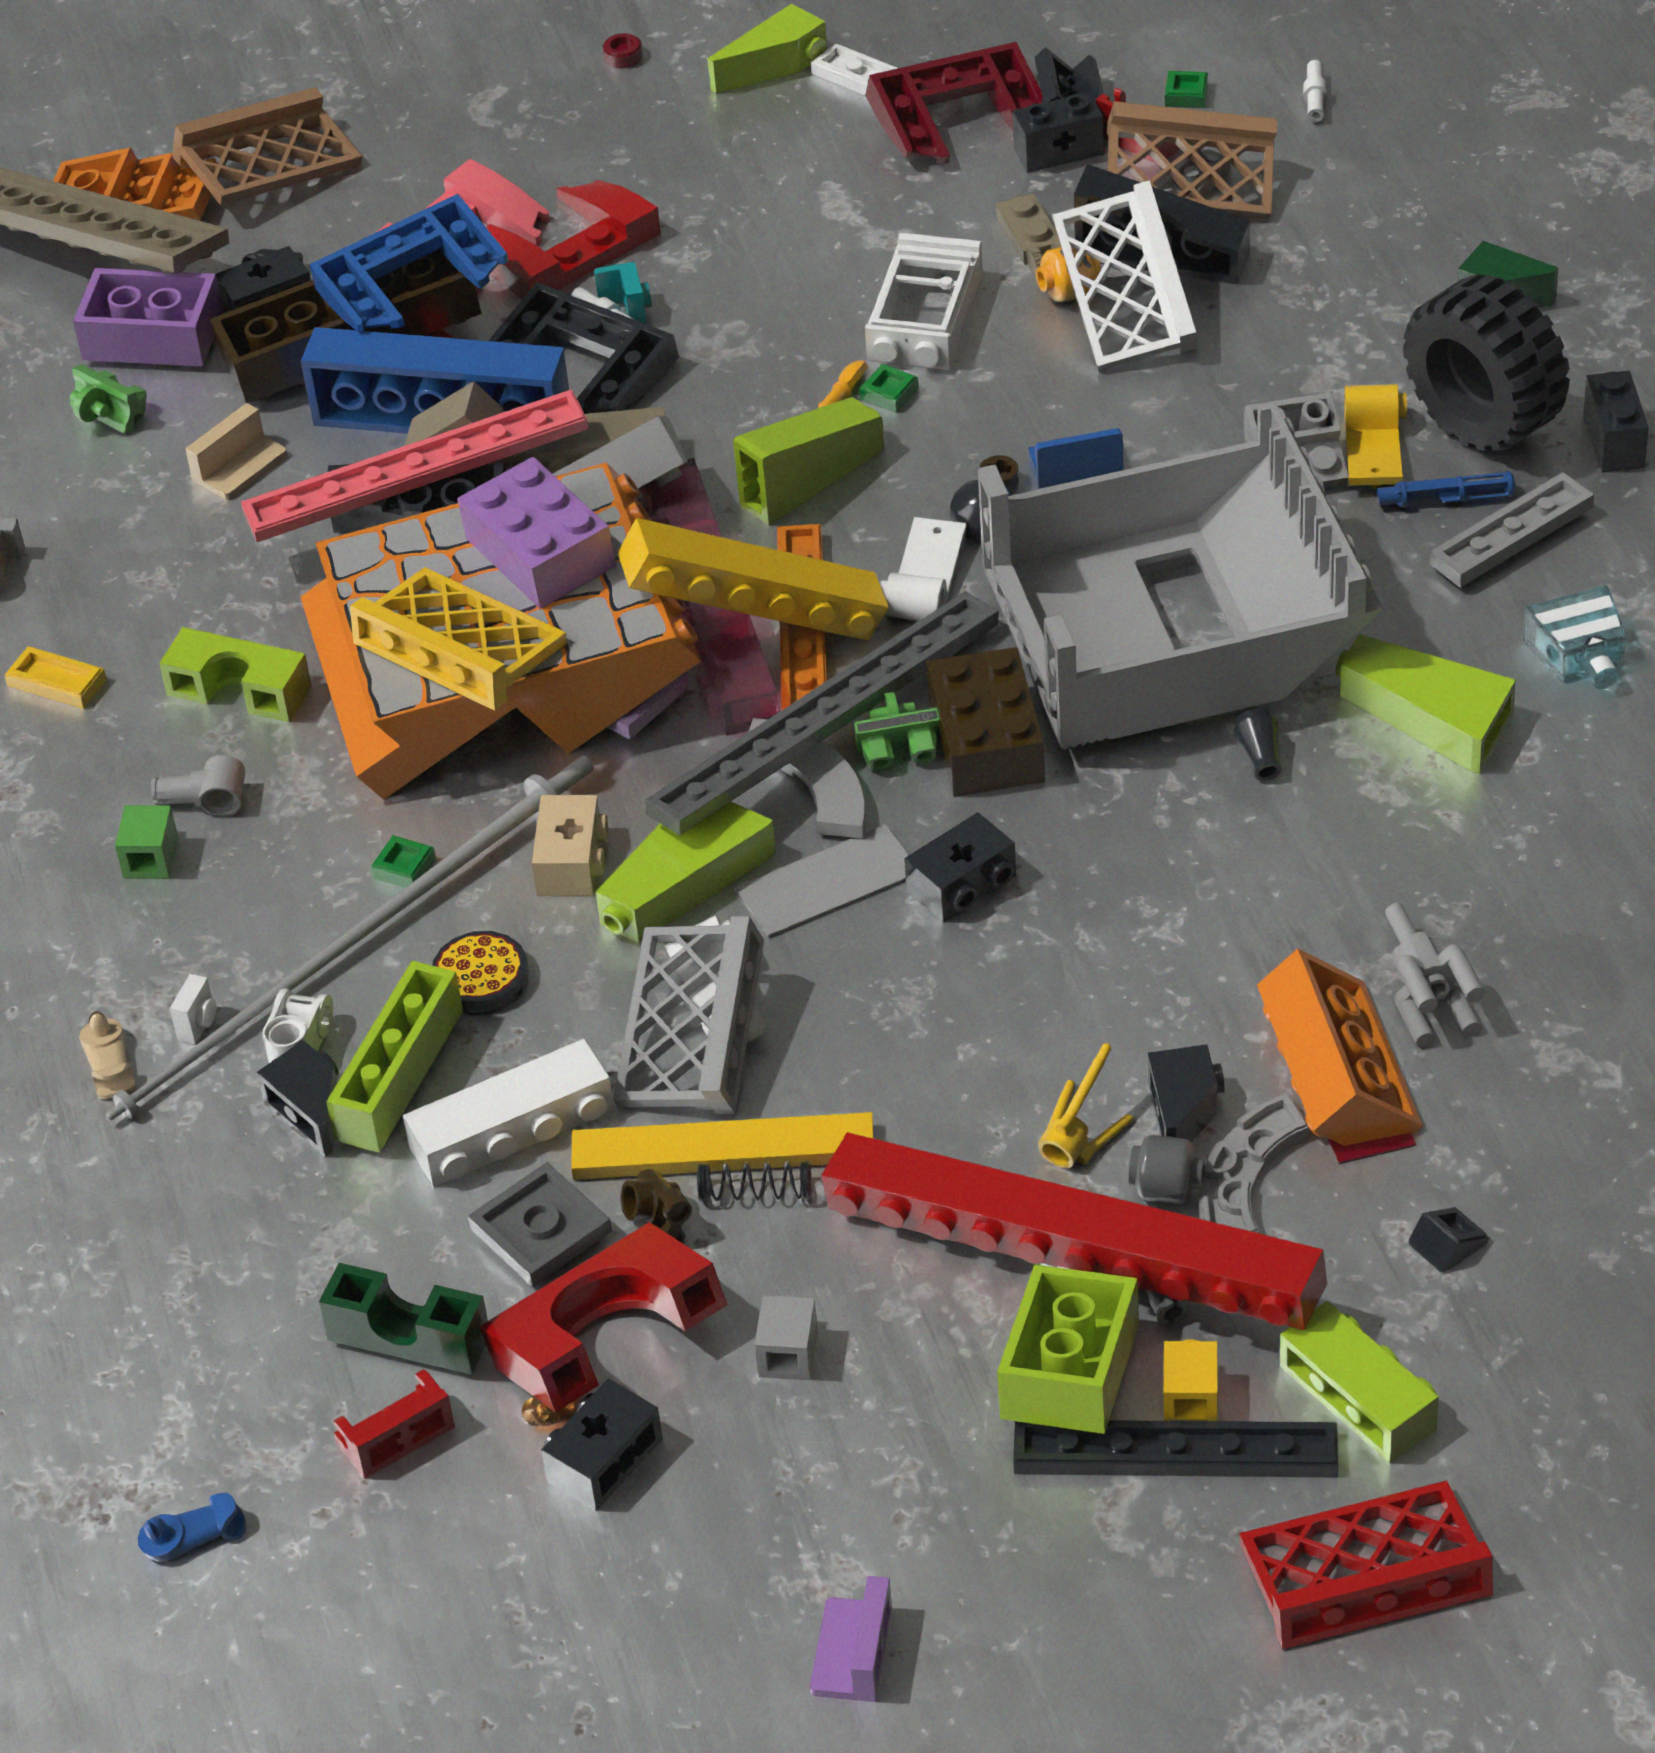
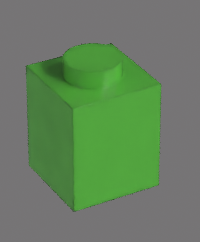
M124 806L115 843L123 878H170L179 839L171 806Z

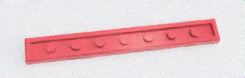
M571 389L241 501L242 510L256 542H260L588 430V421Z

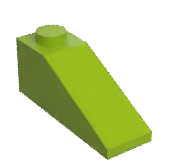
M791 3L708 57L711 91L720 93L801 72L827 50L825 21Z

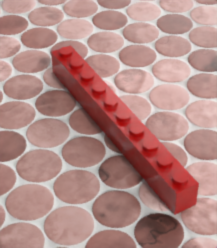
M850 1132L845 1134L821 1175L829 1209L845 1216H857L881 1222L892 1228H904L928 1234L939 1240L947 1239L975 1246L986 1252L995 1251L1022 1258L1033 1264L1042 1263L1053 1267L1060 1266L1073 1270L1137 1278L1138 1288L1167 1295L1179 1301L1187 1300L1211 1306L1225 1313H1238L1262 1319L1277 1326L1285 1325L1305 1330L1328 1284L1324 1251L1321 1248Z

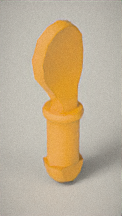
M856 360L847 365L839 375V381L834 383L830 393L818 404V408L850 398L854 385L869 368L866 361Z

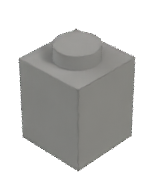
M796 1295L762 1296L754 1345L758 1377L811 1379L818 1333L815 1298L799 1297Z

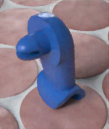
M229 1493L214 1494L209 1497V1506L177 1515L161 1514L147 1520L139 1531L137 1538L138 1546L144 1555L153 1561L165 1562L173 1560L220 1536L227 1540L241 1538L246 1531L245 1516Z

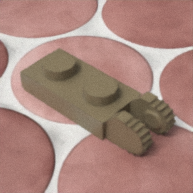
M1034 194L1018 196L1007 201L995 203L997 220L1023 264L1028 265L1036 278V269L1040 267L1043 254L1049 249L1061 247L1057 231Z

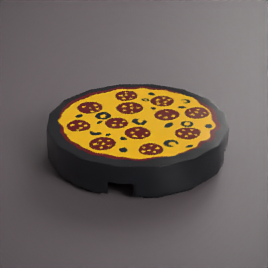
M473 931L455 937L441 947L432 963V966L456 971L463 1011L467 1013H484L505 1007L515 1000L514 994L521 987L523 991L528 983V960L521 944L508 935L494 931Z

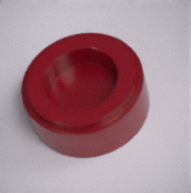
M628 33L615 34L609 37L603 43L605 63L614 68L635 66L643 58L641 40Z

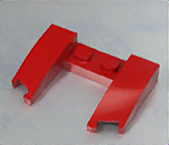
M601 180L570 188L568 186L556 188L557 198L593 225L544 251L521 236L490 224L486 228L508 255V262L506 264H498L490 275L521 299L525 297L536 282L560 290L591 273L596 268H600L661 234L658 207L622 186Z

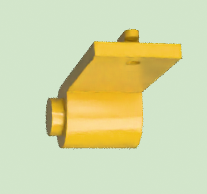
M1397 384L1344 386V423L1349 486L1371 485L1372 489H1377L1380 485L1396 484L1403 481L1398 424L1399 419H1407L1406 392L1398 393Z

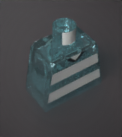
M1607 585L1525 607L1523 641L1560 682L1569 684L1589 678L1594 687L1605 689L1617 681L1619 677L1618 670L1624 666L1626 635Z

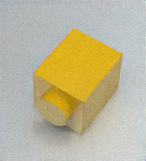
M1194 1339L1164 1341V1421H1217V1341H1198Z

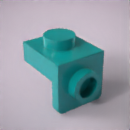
M635 261L596 268L594 270L597 297H606L615 303L624 302L628 316L647 324L645 308L652 307L651 294L648 282L640 283Z

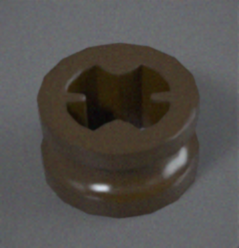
M995 455L983 460L979 468L996 465L1004 485L1010 490L1011 494L1015 493L1019 487V467L1017 462L1005 455Z

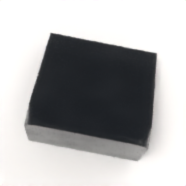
M1452 1207L1422 1213L1409 1238V1244L1438 1271L1445 1272L1485 1246L1490 1237L1460 1210Z

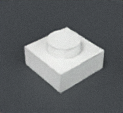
M189 974L170 1007L176 1037L180 1042L196 1045L205 1027H210L215 1019L217 1005L216 1001L212 999L207 977Z

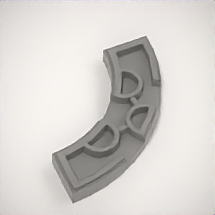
M753 718L749 732L767 720ZM822 741L780 769L794 778L802 779L809 787L811 797L817 808V834L863 838L865 802L862 787L850 764L832 746Z
M1289 1092L1273 1097L1254 1107L1236 1121V1127L1222 1141L1216 1143L1205 1164L1203 1185L1199 1192L1200 1219L1260 1233L1251 1209L1252 1193L1258 1178L1268 1164L1279 1154L1291 1146L1310 1138V1128Z

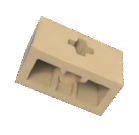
M541 795L532 857V869L537 896L594 895L595 878L603 877L604 850L599 848L600 842L608 841L609 833L607 814H600L597 795Z

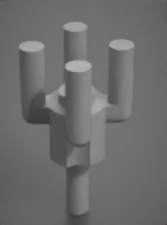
M1401 903L1389 905L1385 910V914L1401 943L1394 948L1392 959L1405 983V986L1396 993L1394 1001L1416 1045L1424 1048L1434 1042L1435 1036L1423 1013L1433 1011L1437 1007V1000L1439 999L1447 1002L1464 1036L1477 1035L1481 1031L1482 1026L1469 1002L1481 1000L1485 995V990L1463 949L1459 945L1452 944L1443 950L1437 938L1429 937L1426 932L1416 931Z

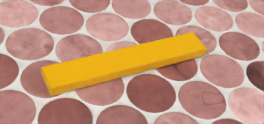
M872 1112L572 1130L573 1180L638 1176V1173L646 1169H654L661 1175L697 1173L698 1163H706L707 1161L710 1163V1172L723 1171L725 1161L729 1163L730 1171L743 1170L746 1160L750 1164V1169H764L766 1160L770 1162L771 1168L784 1167L787 1159L790 1161L791 1167L800 1166L801 1159L803 1161L809 1159L811 1166L828 1165L847 1132L874 1138Z

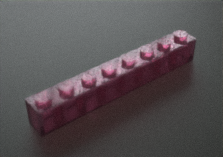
M694 458L687 459L688 464L679 468L683 475L661 488H659L655 481L640 489L644 495L643 498L639 499L640 504L647 513L651 512L649 516L651 521L722 537ZM683 600L686 606V611L682 613L683 617L690 623L698 636V641L694 645L701 660L697 664L702 689L710 688L711 692L707 693L709 710L713 720L721 719L726 736L749 731L753 718L768 720L779 713L777 691L750 615Z

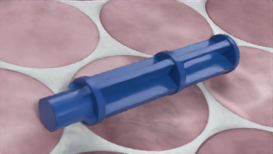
M1505 471V473L1456 476L1454 478L1412 482L1402 481L1396 483L1394 487L1377 488V501L1379 506L1396 504L1399 508H1406L1410 501L1439 498L1442 503H1462L1473 500L1511 498L1515 493L1516 483L1513 474L1509 471ZM1503 477V478H1500V479H1490V480H1480V481H1469V482H1466V480ZM1505 492L1504 494L1468 497V495Z

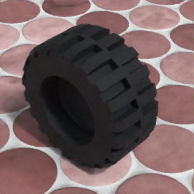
M1479 274L1470 275L1465 279L1459 280L1423 303L1413 312L1403 338L1406 340L1403 346V358L1408 360L1406 371L1409 380H1413L1415 384L1414 392L1419 401L1423 400L1428 408L1426 412L1433 420H1438L1443 425L1442 430L1450 436L1459 437V442L1468 447H1477V450L1503 451L1553 420L1556 414L1561 412L1569 391L1570 379L1566 375L1570 368L1568 358L1564 357L1562 353L1564 344L1561 337L1555 335L1551 327L1554 325L1547 314L1543 315L1537 308L1539 304L1531 296H1524L1521 293L1522 289L1514 283L1504 284L1503 278Z

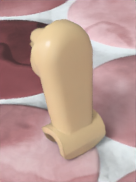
M93 1011L89 1016V1023L80 1031L79 1039L93 1070L91 1073L98 1098H113V1095L120 1090L130 1093L136 1089V1083L130 1062H127L123 1027L119 1021L106 1018L100 1011Z

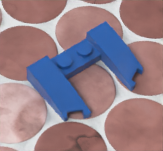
M456 194L309 264L316 290L329 306L359 333L364 332L366 328L390 325L392 329L405 326L403 317L374 282L375 279L439 249L461 274L476 287L482 289L489 283V274L497 265L508 262V255L460 195Z

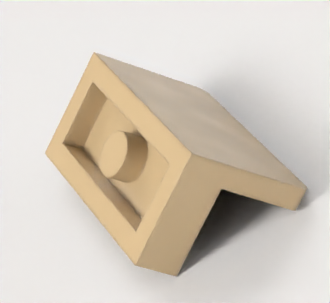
M245 403L185 448L192 481L225 500L235 497L287 457L286 447L264 436L259 409L248 403Z

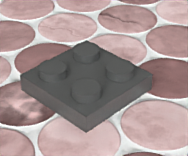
M548 1162L468 1215L470 1229L532 1287L612 1232L611 1219Z

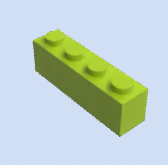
M413 960L410 962L326 1101L335 1141L380 1153L463 1012L456 971Z

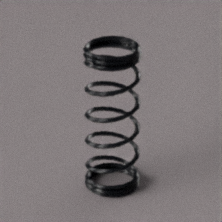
M787 1159L785 1162L781 1190L778 1196L774 1186L771 1165L766 1160L758 1197L755 1192L749 1162L746 1160L744 1163L739 1195L736 1197L729 1163L725 1161L717 1198L711 1182L710 1163L708 1161L706 1163L699 1162L697 1167L698 1199L700 1202L704 1200L707 1202L711 1193L712 1198L718 1201L723 1193L727 1172L731 1194L738 1201L743 1194L747 1172L751 1192L758 1201L764 1192L767 1170L771 1189L777 1200L783 1196L787 1171H789L795 1197L798 1200L801 1198L810 1199V1160H800L799 1196L790 1161Z

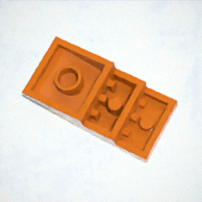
M131 147L63 161L53 180L61 184L198 221L202 219L212 195L188 164L179 166L172 157V153L138 160ZM215 158L205 159V161L218 164Z

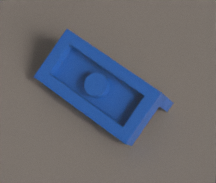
M1115 428L1039 442L1033 447H1028V461L1038 488L1056 486L1124 470L1123 435L1121 430Z

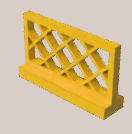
M426 567L377 601L373 602L361 597L350 605L354 644L494 711L507 702L506 688L567 644L566 632ZM425 586L441 592L414 595ZM469 605L476 609L449 611V606ZM443 607L444 611L416 614V609ZM410 609L411 614L400 615L394 611ZM498 621H504L512 625L488 628L484 627V623ZM478 623L479 626L476 629L451 630V625ZM445 626L446 631L436 632L428 627ZM540 638L543 640L541 643L520 644V639ZM514 640V645L487 647V642ZM481 642V648H470L464 645ZM516 659V661L509 665L507 668H505L504 663L500 662L501 660Z

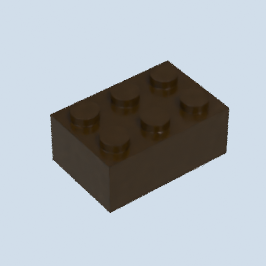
M1013 647L926 661L929 703L931 708H937L938 739L953 797L1045 782L1044 742L1018 648Z

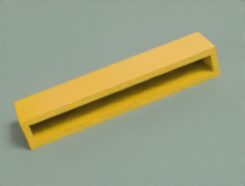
M636 518L617 552L628 586L631 589L869 641L889 608L875 572Z

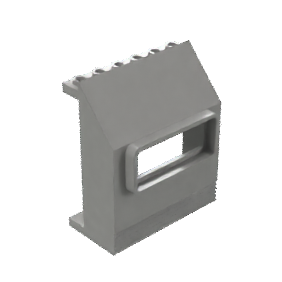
M1275 402L1258 405L1257 440L1025 493L1008 496L996 465L978 468L983 568L1059 745L1064 750L1069 746L1075 748L1078 744L1084 746L1087 742L1093 744L1096 740L1102 741L1105 737L1115 739L1282 700L1383 610L1372 588L1371 576L1365 564L1360 565L1356 557L1352 537L1349 534L1345 535L1341 528L1337 508L1335 505H1329L1320 476H1314L1310 468L1309 457L1305 447H1299L1295 440L1291 420L1283 418ZM1197 564L1200 565L1234 636L1175 650L1141 576Z

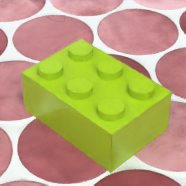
M1034 1264L997 1370L1000 1419L1105 1434L1139 1327L1137 1278Z

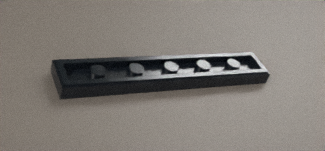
M1109 1420L1105 1434L1015 1421L1013 1468L1014 1474L1338 1477L1337 1422Z

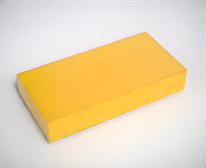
M27 646L4 675L8 687L81 709L86 707L107 680L104 668Z

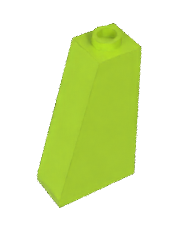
M850 397L735 437L733 439L740 506L767 525H771L884 450L882 416L875 409L867 407L855 398Z
M1358 634L1349 650H1342L1336 664L1335 674L1340 677V697L1475 773L1480 774L1514 713L1516 679L1362 634Z
M730 802L681 835L660 823L595 892L600 925L613 934H621L638 943L641 942L645 927H664L770 860L776 854L773 820L734 802Z

